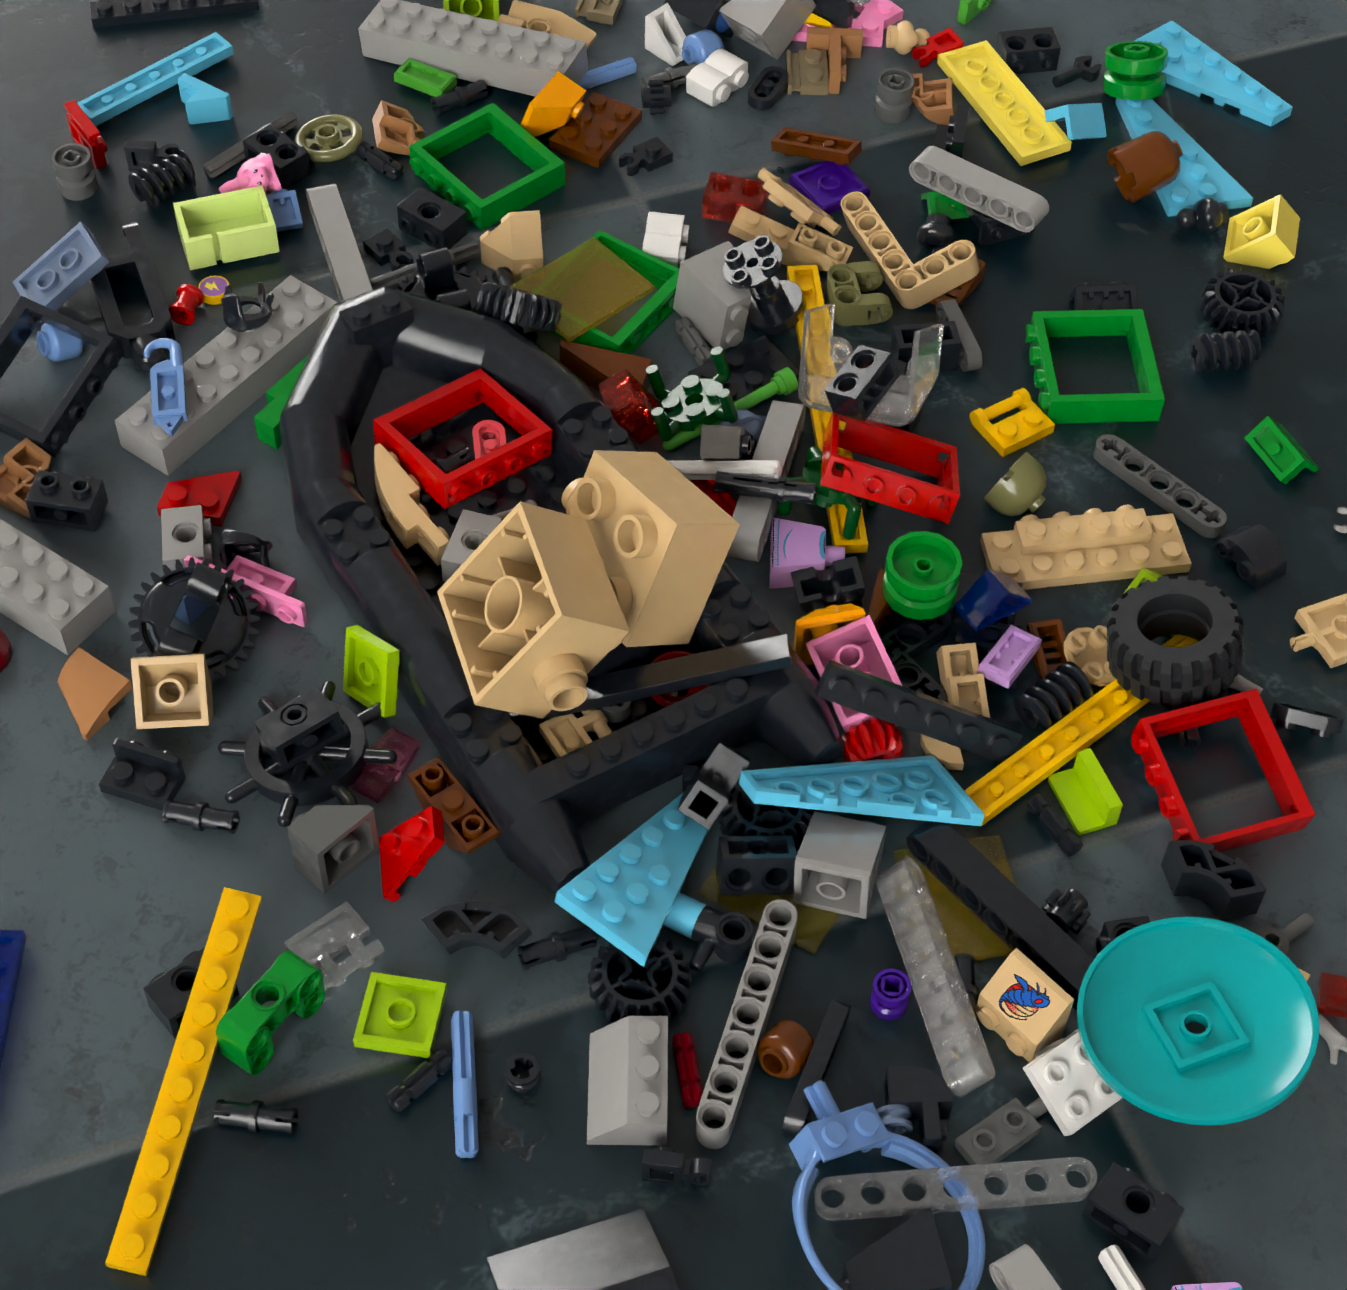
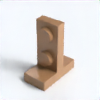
M807 27L805 50H826L828 93L839 94L840 82H846V65H841L845 64L846 58L861 59L863 29Z

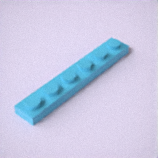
M214 32L77 104L91 122L97 126L178 84L177 79L184 73L190 76L196 75L234 55L233 46L217 32Z

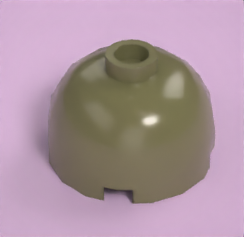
M1025 452L1009 468L1004 477H1001L984 497V500L994 510L1006 516H1020L1028 509L1034 513L1046 500L1042 495L1047 487L1048 478L1044 467L1033 455Z

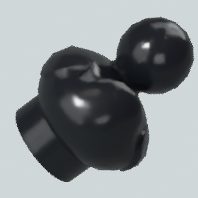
M1203 198L1195 203L1193 209L1184 208L1180 210L1176 216V222L1181 228L1188 229L1194 226L1201 233L1211 234L1227 223L1229 213L1224 203L1217 202L1213 198Z
M942 214L928 215L927 222L918 229L917 238L920 245L926 244L935 247L932 251L933 254L954 243L956 235L950 226L951 218Z

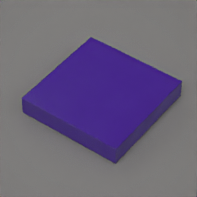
M823 161L789 175V184L827 214L842 209L841 200L848 193L861 192L867 198L870 197L871 189L847 165H837L834 162Z

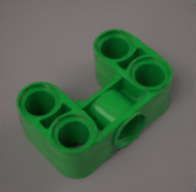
M287 950L278 956L272 967L220 1019L216 1028V1037L222 1055L250 1075L256 1076L260 1074L273 1057L274 1045L272 1036L280 1024L292 1011L303 1019H308L321 1007L325 998V987L321 971L291 950ZM267 1001H277L273 1005L262 1006Z

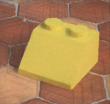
M1280 194L1229 218L1223 258L1227 262L1271 269L1277 265L1289 262L1295 258L1300 217Z

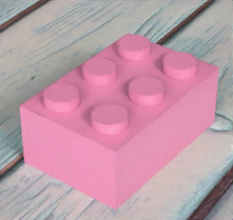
M870 615L805 643L820 678L829 660H833L902 686ZM831 702L845 733L849 732L851 726H858L862 721L867 722L875 718Z

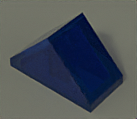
M987 569L958 601L956 610L975 631H978L1031 604L1032 599L1011 576Z

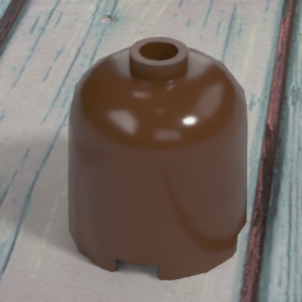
M1152 131L1108 150L1107 162L1109 167L1115 165L1118 177L1114 178V181L1126 200L1131 199V202L1135 203L1176 180L1181 167L1180 157L1183 156V153L1176 140L1171 141L1164 133Z

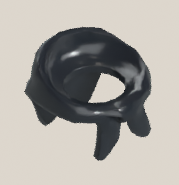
M262 282L258 283V298L252 296L239 297L237 294L232 293L229 285H226L224 296L221 299L225 324L238 332L260 328L272 316L271 305L274 294L269 293L266 298V291ZM254 304L259 306L262 311L256 314H245L242 311V306Z
M222 529L220 531L221 544L219 556L222 561V569L227 570L233 561V553L261 552V564L270 568L268 553L273 547L270 541H263L254 535L231 529Z

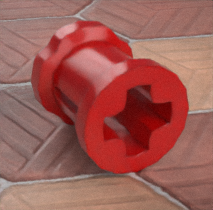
M183 284L177 289V299L175 303L170 305L168 310L174 322L188 326L195 321V311L203 303L204 294L194 285Z

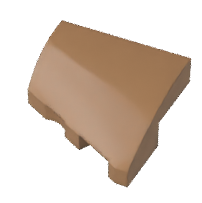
M923 73L912 74L915 80L914 91L911 96L914 105L928 120L937 124L949 125L950 115H954L952 78L924 81Z
M381 100L372 118L378 149L396 154L410 155L409 146L423 139L425 131L414 121V117L406 109Z
M27 437L4 456L3 464L0 466V504L15 513L30 518L25 499L38 471H48L52 456Z
M80 647L66 661L57 681L63 696L67 700L71 714L78 724L80 733L86 741L110 720L108 711L132 689L129 679Z

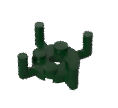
M714 347L710 351L717 370V374L712 379H699L697 375H689L681 381V385L673 390L665 388L656 365H650L646 368L654 395L662 400L663 408L656 407L651 411L662 441H670L680 430L694 431V426L703 423L704 425H713L718 420L735 423L738 420V413L730 390L723 388V385L731 378V372L722 347Z
M812 446L808 449L801 477L787 479L795 482L817 483L815 504L818 506L831 507L833 504H844L847 508L842 536L846 539H854L861 513L860 503L863 501V498L820 485L822 451L817 446ZM836 462V469L843 471L845 464ZM866 499V503L868 505H878V502ZM785 501L784 504L779 503L777 512L783 516L789 515L792 502Z

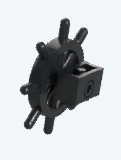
M331 681L324 682L321 689L317 686L280 708L269 697L260 698L258 706L266 716L254 722L255 728L249 735L247 742L222 741L218 745V751L222 755L244 756L245 765L250 776L247 780L225 793V800L230 804H234L258 790L266 798L282 804L277 817V823L281 827H288L291 824L297 806L319 804L334 797L342 805H358V800L348 788L359 778L366 764H393L397 760V753L394 750L370 749L364 730L365 726L382 717L381 702L356 715L348 707L332 701L336 687ZM346 737H351L350 747H333L334 744ZM264 757L273 758L276 762L265 769L263 768ZM326 761H342L333 770L325 763ZM294 769L290 781L278 779ZM316 773L318 778L305 781L307 774Z

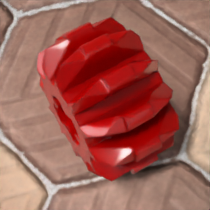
M873 718L867 722L862 721L858 726H851L849 732L842 736L844 744L843 755L846 762L899 758L903 754L902 736L899 729L896 728L895 724L881 719Z

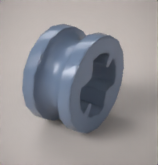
M890 1104L877 1110L887 1131L902 1136L909 1135L912 1132L913 1124L909 1121L912 1113L909 1107L900 1104Z

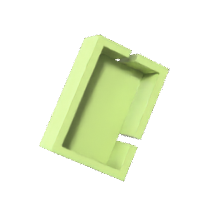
M263 185L173 203L179 235L190 270L217 265V260L228 263L280 252L276 225Z

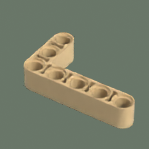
M851 192L841 200V208L847 227L870 261L876 262L880 266L883 280L904 308H918L973 279L979 273L980 266L977 253L971 241H956L913 264L863 193Z

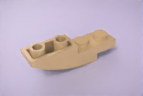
M743 206L737 212L728 232L747 242L754 240L760 235H767L771 241L777 243L783 253L782 264L789 266L817 265L818 271H828L833 265L846 264L853 249L852 246L804 224L798 223L794 230Z
M381 443L374 446L375 485L387 522L406 549L418 543L437 566L440 565L450 540L448 534L442 527H437L430 520L428 511L419 503L421 487L417 479L412 474L408 475L403 470L399 459L393 452H388Z

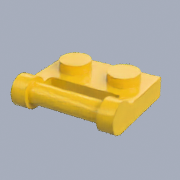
M1025 388L1014 391L1011 397L984 410L978 408L969 414L974 428L1002 457L1052 434L1055 424L1031 400V396ZM1017 407L1021 410L993 425L989 421Z

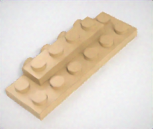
M1123 505L1117 508L1116 511L1102 512L1099 508H1092L1082 515L1070 516L1066 511L1054 514L1052 518L1038 519L1036 515H1027L1021 518L1020 521H1015L1014 530L981 533L980 544L990 576L1023 583L1022 590L1135 578L1142 568L1156 571L1161 575L1186 573L1189 572L1191 567V561L1173 513L1146 516L1144 508L1134 509L1132 505Z

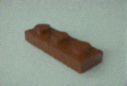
M786 127L771 140L772 151L784 153L787 156L797 155L808 157L811 160L830 161L837 165H849L862 152L860 140Z

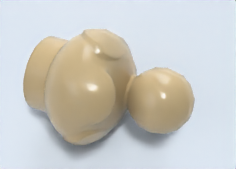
M903 20L897 25L888 26L886 47L894 48L899 54L906 55L914 46H926V39L930 35L923 28L914 31L913 24L910 21Z

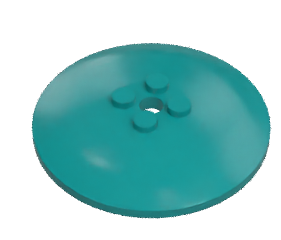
M1174 917L1152 921L1135 927L1118 936L1096 956L1090 964L1079 990L1077 1002L1079 1036L1084 1051L1096 1072L1107 1085L1131 1104L1148 1113L1174 1122L1207 1126L1225 1125L1248 1120L1268 1112L1281 1104L1299 1087L1308 1074L1315 1057L1319 1039V1015L1312 991L1296 965L1272 943L1245 928L1224 921L1202 917ZM1190 1022H1197L1202 1024L1206 1031L1194 1034L1189 1032L1185 1025Z

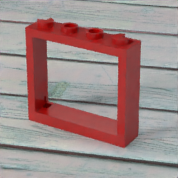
M481 368L373 420L375 445L381 443L388 452H393L399 459L403 470L408 475L412 474L419 482L420 487L444 509L552 455V429ZM483 402L522 435L448 474H445L408 440Z
M832 411L823 436L820 485L949 524L960 496L957 447L868 419L861 421L833 413ZM839 420L846 422L844 430L839 429ZM838 447L937 477V485L838 455ZM939 453L948 454L947 460H938ZM836 462L845 464L843 471L836 469Z
M1257 688L1142 718L1131 734L1132 747L1136 754H1140L1143 760L1146 779L1151 786H1154L1157 792L1160 811L1165 818H1168L1171 824L1174 841L1191 840L1215 845L1214 850L1223 852L1302 830L1316 815ZM1238 717L1283 816L1200 839L1156 738Z

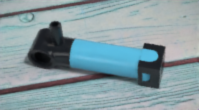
M679 892L663 926L700 943L689 961V966L692 970L701 971L713 950H715L718 958L728 963H739L749 956L752 947L753 925L746 915L739 912L724 913ZM734 935L738 936L740 939L732 940L727 937Z

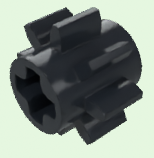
M650 79L648 86L641 87L642 108H650V115L664 114V107L672 106L670 85H663V79Z
M1055 888L1045 899L1046 903L1042 907V910L1046 912L1045 914L1065 933L1071 929L1073 933L1078 934L1086 925V920L1091 915L1087 911L1088 902L1086 898L1074 889H1066L1062 894Z

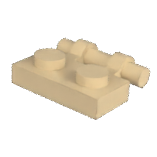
M591 709L582 711L583 716L578 719L574 714L553 717L539 724L540 734L555 756L559 758L593 742L587 734L589 731L595 732L599 739L612 733L607 725L608 719L601 710Z

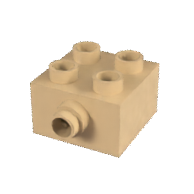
M594 450L584 477L572 481L565 488L561 500L567 515L587 520L630 631L621 643L626 647L689 644L740 524L657 452Z
M521 501L437 591L474 704L477 706L541 719L552 709L555 711L574 709L587 698V674L611 650L615 649L630 632L587 520Z

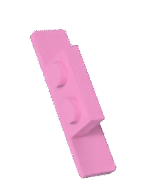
M188 555L184 559L185 567H189L188 563L192 556ZM238 555L228 566L227 570H221V572L226 574L229 570L233 569V582L242 578L245 580L240 590L241 592L252 590L253 595L246 601L247 603H257L258 608L256 611H264L277 616L288 624L294 623L305 627L308 623L305 603L290 597L297 587L295 578ZM193 557L196 564L197 562L202 564V560ZM209 564V567H211V568L214 569L215 566L212 565V564Z

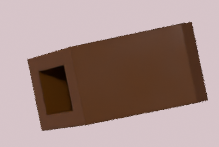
M439 757L408 774V779L423 810L433 806L442 811L444 839L449 848L469 854L499 836V831Z

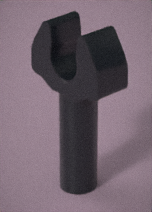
M1092 56L1075 58L1073 69L1053 77V85L1058 88L1079 78L1093 82L1099 77L1102 65L1097 64L1090 67Z

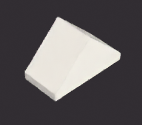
M666 3L645 16V49L671 66L683 61L682 46L686 35L669 4Z

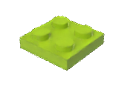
M359 625L346 627L343 692L368 708L381 702L380 709L383 718L396 715L398 667L400 665L399 650Z
M371 972L353 1038L354 1047L429 1058L432 1054L447 993V984Z

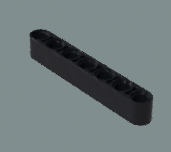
M927 821L906 837V844L911 854L1012 951L1017 948L1074 999L1072 1008L1077 1011L1079 990L1083 978L1094 959L949 823Z

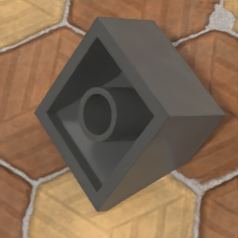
M315 805L307 813L298 815L287 828L295 868L323 894H326L380 850L374 809L369 805Z

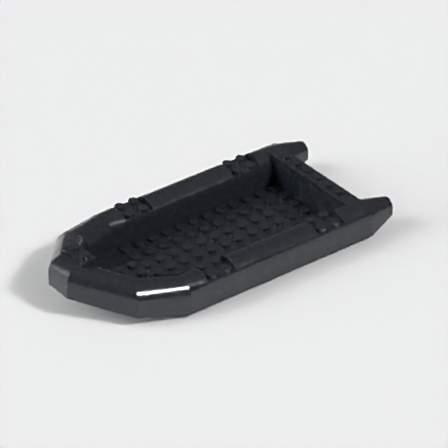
M384 285L332 305L279 420L297 533L355 623L399 650L400 665L398 667L397 688L455 778L499 831V836L495 840L508 860L557 894L558 890L590 866L578 828L579 824L683 775V766L703 765L719 739L736 749L759 738L802 766L829 764L843 757L844 744L825 699L817 697L814 691L818 681L791 646L792 666L712 683L710 687L667 707L658 704L652 697L631 701V713L626 720L619 723L607 722L612 733L599 739L595 732L589 731L587 734L593 742L559 758L555 756L540 734L539 724L549 719L517 725L507 711L475 705L437 591L445 583L442 578L441 564L437 566L418 543L406 549L393 532L381 508L374 476L375 439L373 420L481 368L552 429V455L467 497L463 501L444 509L425 490L420 493L419 503L428 511L430 520L437 527H442L449 538L452 536L463 509L493 515L514 508L520 501L525 502L531 499L539 507L566 514V509L562 505V494L572 481L584 477L594 450L640 451L629 439L628 432L615 421L611 410L604 407L584 380L509 322ZM483 402L408 440L432 461L438 457L445 458L464 446L471 450L467 453V456L472 453L474 455L472 430L478 422L483 420H494L502 424L505 429L506 443L522 435ZM724 561L689 644L652 646L644 665L651 664L654 659L667 652L684 651L696 654L782 634L770 620L769 613L763 610L752 597L750 589L741 583ZM679 690L669 694L674 697H683L688 693V690ZM581 712L573 713L577 719L583 716Z

